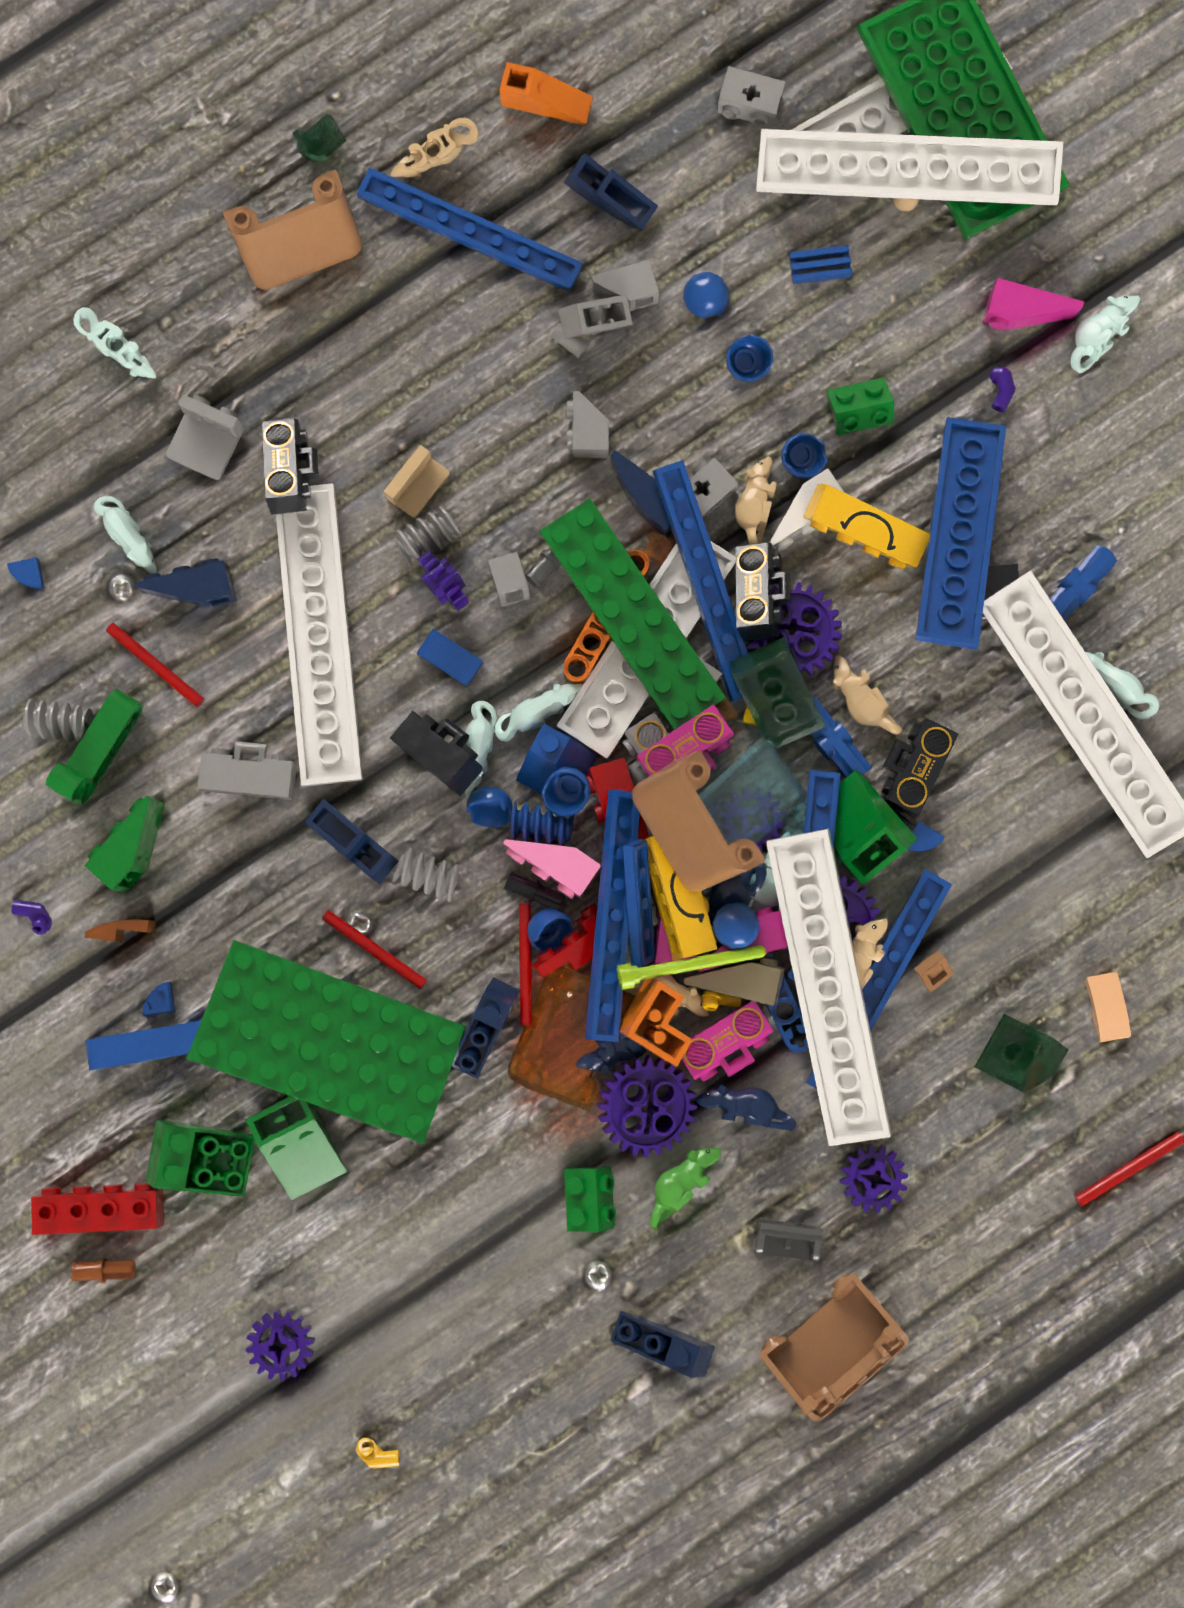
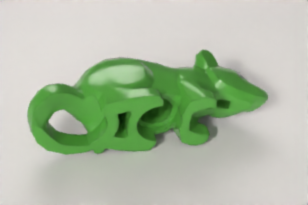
M720 1148L690 1150L687 1153V1160L660 1175L656 1181L654 1191L656 1205L649 1222L652 1228L657 1230L674 1211L677 1212L694 1196L691 1190L695 1186L701 1189L710 1181L709 1177L703 1176V1172L708 1166L718 1161L722 1152Z

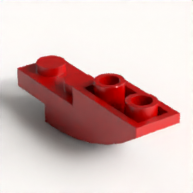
M596 903L583 909L580 912L581 917L575 920L581 930L579 933L575 930L561 939L563 944L554 950L549 947L536 956L537 961L531 964L537 975L544 978L565 963L570 969L576 971L593 958L597 917Z

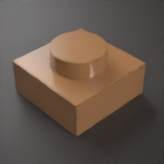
M938 950L914 968L921 983L930 993L954 975L946 958Z

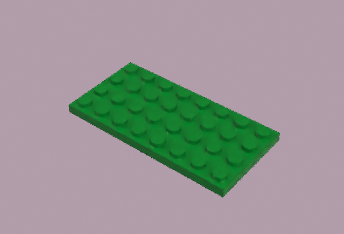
M908 0L859 24L857 32L910 135L1047 141L976 0ZM1062 168L1060 192L1070 186ZM944 200L964 240L1036 205Z
M233 940L186 1059L424 1144L466 1026Z

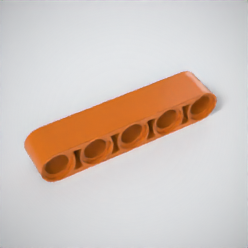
M640 550L627 552L633 561L637 560L643 564L644 568L640 572L646 579L649 572V558ZM593 612L563 665L564 677L570 684H584L611 641V638ZM591 637L596 638L600 642L598 649L593 651L587 650L583 645L584 641ZM575 663L582 664L586 669L585 673L580 677L572 676L568 671L571 665Z

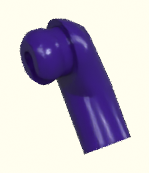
M995 367L990 372V380L992 383H997L999 392L991 407L998 412L1004 413L1015 393V385L1009 369L1006 367Z
M14 900L11 910L12 914L29 917L32 926H34L32 928L34 933L43 935L51 929L52 919L44 905Z

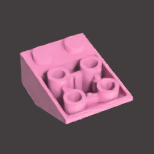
M505 839L503 842L505 847L508 848L505 853L521 865L524 861L533 866L531 869L532 873L545 882L550 878L558 883L557 890L571 900L575 895L581 899L601 870L599 863L575 847Z

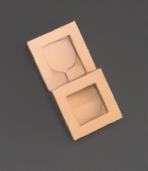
M1117 972L1087 977L1085 984L1093 1007L1091 1015L1099 1042L1130 1037L1129 1019Z

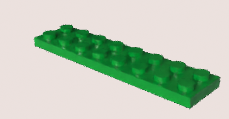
M590 498L539 531L673 731L713 704L716 706L726 699L724 693Z

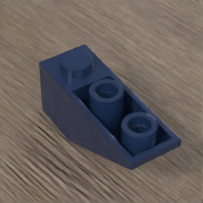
M217 558L201 562L202 566L194 568L180 566L174 568L172 573L162 576L160 573L144 576L142 581L135 582L136 587L145 594L206 608L237 601L230 568L223 560L219 561Z
M494 977L492 978L462 1038L452 1067L478 1079L520 993L519 989Z
M620 1311L610 1340L689 1378L706 1376L715 1346L689 1334L624 1311Z

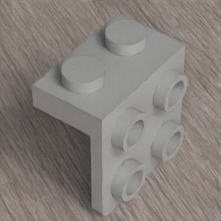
M183 394L178 406L183 411L184 416L168 447L166 456L175 463L214 480H219L237 446L244 427L238 420V415L225 407H221L218 410L211 407V403L200 396L194 395L191 398Z

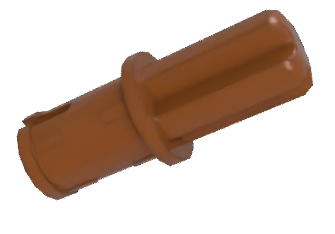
M101 1258L100 1261H74L71 1267L73 1282L99 1280L100 1283H106L107 1280L132 1279L136 1273V1264L133 1260L107 1261L106 1258Z

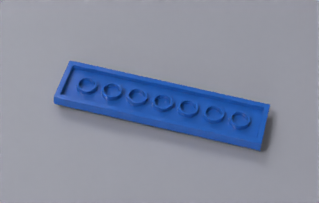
M946 418L915 636L917 641L977 650L1006 426Z

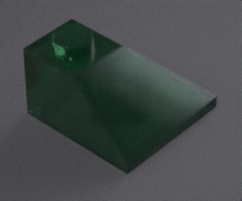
M1003 1014L974 1067L1025 1094L1054 1077L1069 1049L1053 1037Z

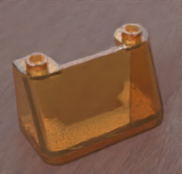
M561 966L544 977L532 1006V1026H524L508 1065V1077L529 1090L591 1112L593 1105L600 1096L598 1093L600 1091L598 1082L592 1078L594 1071L576 1067L580 1057L595 1051L599 1047L595 1040L585 1039L591 978ZM624 991L621 1019L635 998L634 995Z

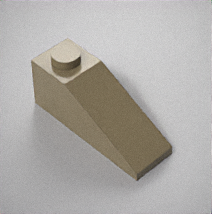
M764 956L760 960H751L685 977L683 984L774 1006L778 1003L785 966L778 965L779 960Z

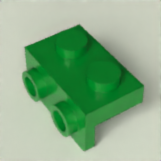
M885 378L826 390L827 401L834 417L836 435L884 426L894 422V399Z
M611 1166L564 1169L567 1232L599 1233L613 1229L615 1227L616 1209L613 1203L615 1182Z

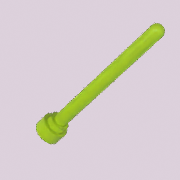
M758 945L640 968L637 965L631 966L630 963L617 965L618 981L621 990L631 989L635 987V984H640V980L762 958L766 954V949L764 946Z

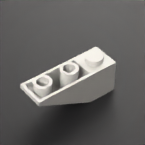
M829 469L824 470L802 485L770 541L774 550L777 548L780 552L789 547L794 542L792 538L798 534L803 533L806 536L815 530L809 526L811 521L803 518V515L817 484H828L844 492Z

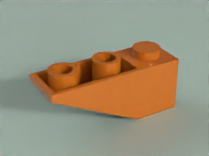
M506 62L499 89L501 106L580 125H587L593 96L536 68Z

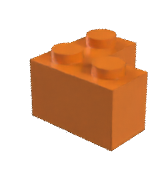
M654 978L646 979L621 1019L619 1032L676 1067L693 1041L669 1025L684 996Z

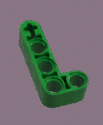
M119 689L113 690L103 703L66 765L63 763L55 765L46 779L45 786L71 802L83 805L94 792L139 719L144 705Z

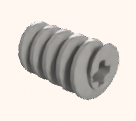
M442 506L437 507L438 517L431 512L427 513L428 523L421 518H417V529L409 523L406 524V535L399 529L395 531L397 539L395 542L410 567L412 566V555L416 559L422 556L421 550L425 552L429 550L433 554L432 544L441 550L443 548V538L453 543V532L462 538L449 512Z
M30 698L25 706L23 725L27 734L33 738L40 735L43 739L52 737L54 740H61L64 738L67 742H72L75 739L79 743L92 723V710L88 708L86 714H83L82 706L78 704L74 712H71L70 704L65 703L62 711H59L58 703L55 701L52 702L50 709H47L45 700H41L38 708H35V701Z
M409 847L399 860L392 882L394 883L401 876V885L405 887L413 880V890L415 891L419 890L424 884V893L426 895H429L436 888V898H442L447 892V901L450 903L458 886L460 874H458V864H455L450 871L447 870V860H443L439 866H435V856L433 855L427 862H424V852H420L416 858H412V848Z

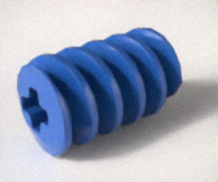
M515 801L510 822L511 838L516 839L519 833L522 832L523 841L526 842L534 834L535 843H540L543 837L546 836L547 844L552 845L557 838L559 846H565L567 841L571 839L575 815L570 816L568 819L562 816L555 817L548 809L545 814H541L540 805H536L533 812H530L526 802L521 810H518Z

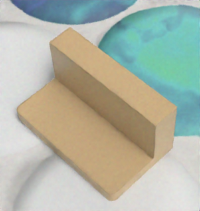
M419 445L383 492L387 500L411 518L416 519L448 479L450 473L432 459L430 451Z

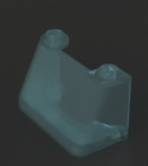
M762 736L702 791L699 797L728 845L739 839H749L757 844L791 811L794 815H797L806 806L805 798L807 797V791L773 745Z

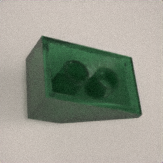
M786 637L730 662L732 676L769 751L826 727Z

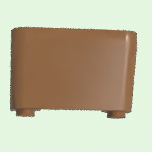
M336 169L320 175L313 182L312 191L316 202L259 223L254 211L245 206L235 207L222 212L248 274L254 285L259 289H272L353 258L361 251L362 239Z
M701 750L672 761L640 781L632 791V799L679 880L690 891L705 890L751 870L765 861L758 846L749 839H739L728 845L696 792L697 789L708 782L710 777V767Z
M854 1272L850 1275L844 1274L840 1276L833 1284L835 1288L832 1292L833 1298L789 1337L782 1336L778 1338L776 1335L772 1336L763 1344V1350L758 1354L802 1411L815 1422L829 1415L902 1351L910 1341L909 1337Z

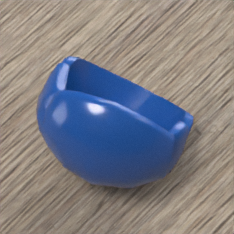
M701 272L693 275L685 284L683 301L688 311L700 318L705 319L713 315L720 316L729 305L730 291L720 276L712 272Z
M752 334L734 341L726 354L727 369L735 379L743 382H753L764 377L769 372L774 361L773 350L766 339Z
M799 433L787 439L781 450L783 467L795 478L810 479L820 474L828 463L824 443L809 433Z
M562 767L552 772L542 790V798L546 808L556 816L570 817L579 813L588 802L591 792L587 776L578 769Z
M487 786L472 791L467 799L466 812L471 813V821L474 824L484 827H501L511 822L513 806L512 800L506 792L497 787Z
M734 902L724 905L717 911L712 928L719 944L731 949L746 948L755 941L760 931V923L757 914L752 908L746 904Z
M555 908L539 911L532 916L528 923V938L531 945L537 951H543L549 947L554 950L563 944L561 939L574 931L570 922L572 919L563 911Z

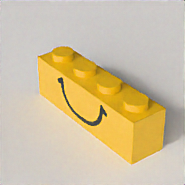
M817 484L803 515V518L811 521L810 527L826 533L829 529L837 533V540L851 546L856 542L864 546L862 552L876 558L880 554L890 558L888 564L904 570L906 566L917 568L930 538L929 533L828 484Z
M654 836L645 839L648 844L650 879L672 960L677 961L716 950L717 939L708 917L709 904L706 897L702 895V891H690L683 886Z

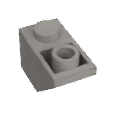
M649 259L642 262L641 260H632L626 263L624 267L614 270L612 268H605L592 276L593 293L603 298L627 294L630 311L658 304L659 291Z
M573 391V401H567V419H573V430H567V448H573V458H608L609 420L580 391Z

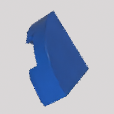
M38 558L7 563L11 575L21 584L34 589L45 588Z
M918 821L915 829L912 831L918 839L907 850L912 852L930 850L939 845L945 837Z
M172 982L160 984L150 993L143 1005V1017L176 1012Z

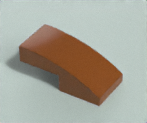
M136 919L105 923L85 931L84 938L123 942L124 930L154 933L156 921Z

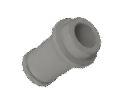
M561 322L555 327L550 336L554 340L553 343L555 345L559 343L578 359L589 346V343L580 337L564 339Z

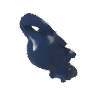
M762 864L712 886L708 901V917L712 926L717 911L724 905L734 902L749 905L750 901L754 899L755 895L762 888L767 876V869ZM756 873L755 883L750 889V879Z
M619 1032V1042L595 1040L599 1047L595 1051L580 1057L576 1067L609 1074L611 1072V1065L619 1061L633 1060L635 1056L639 1058L647 1052V1049Z
M721 1084L718 1088L706 1091L695 1100L704 1108L719 1107L725 1110L726 1113H723L721 1118L723 1120L735 1121L736 1116L744 1117V1123L788 1131H794L796 1128L794 1118L779 1109L774 1097L769 1092L760 1088H749L740 1091L728 1090L726 1085ZM772 1119L781 1120L783 1122H775L772 1121Z

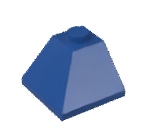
M543 723L526 755L516 781L542 794L545 782L552 772L562 767L576 768L587 776L586 771L593 766L597 755L567 735Z

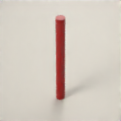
M111 623L107 627L106 632L194 706L199 707L204 702V697L119 626Z
M530 903L519 904L520 1026H532V946L528 938V923L531 920Z
M327 910L322 917L324 922L420 990L427 982L426 978L330 910Z
M1179 1131L1075 1195L1076 1201L1081 1207L1183 1144L1184 1137Z

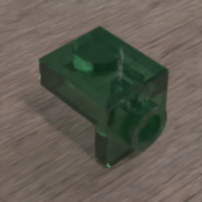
M329 114L323 116L306 132L299 129L293 132L298 142L296 147L301 155L319 162L325 160L346 142L334 117Z

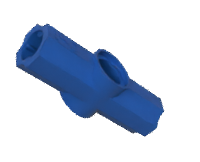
M1099 544L1095 546L1077 568L1074 567L1057 586L1058 590L1049 598L1064 621L1078 606L1080 607L1098 588L1097 584L1115 566L1118 560L1108 548Z
M815 697L794 713L802 726L813 737L812 741L818 751L828 761L831 760L845 778L856 769L864 775L872 768L869 762L853 745V739L840 722L834 721Z

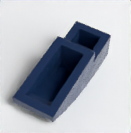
M586 153L578 159L563 182L598 208L640 231L644 229L658 208L657 204L613 169L607 171Z
M614 450L611 454V464L626 497L647 523L662 536L666 537L672 528L655 478Z
M324 799L304 822L379 884L399 862L398 859Z

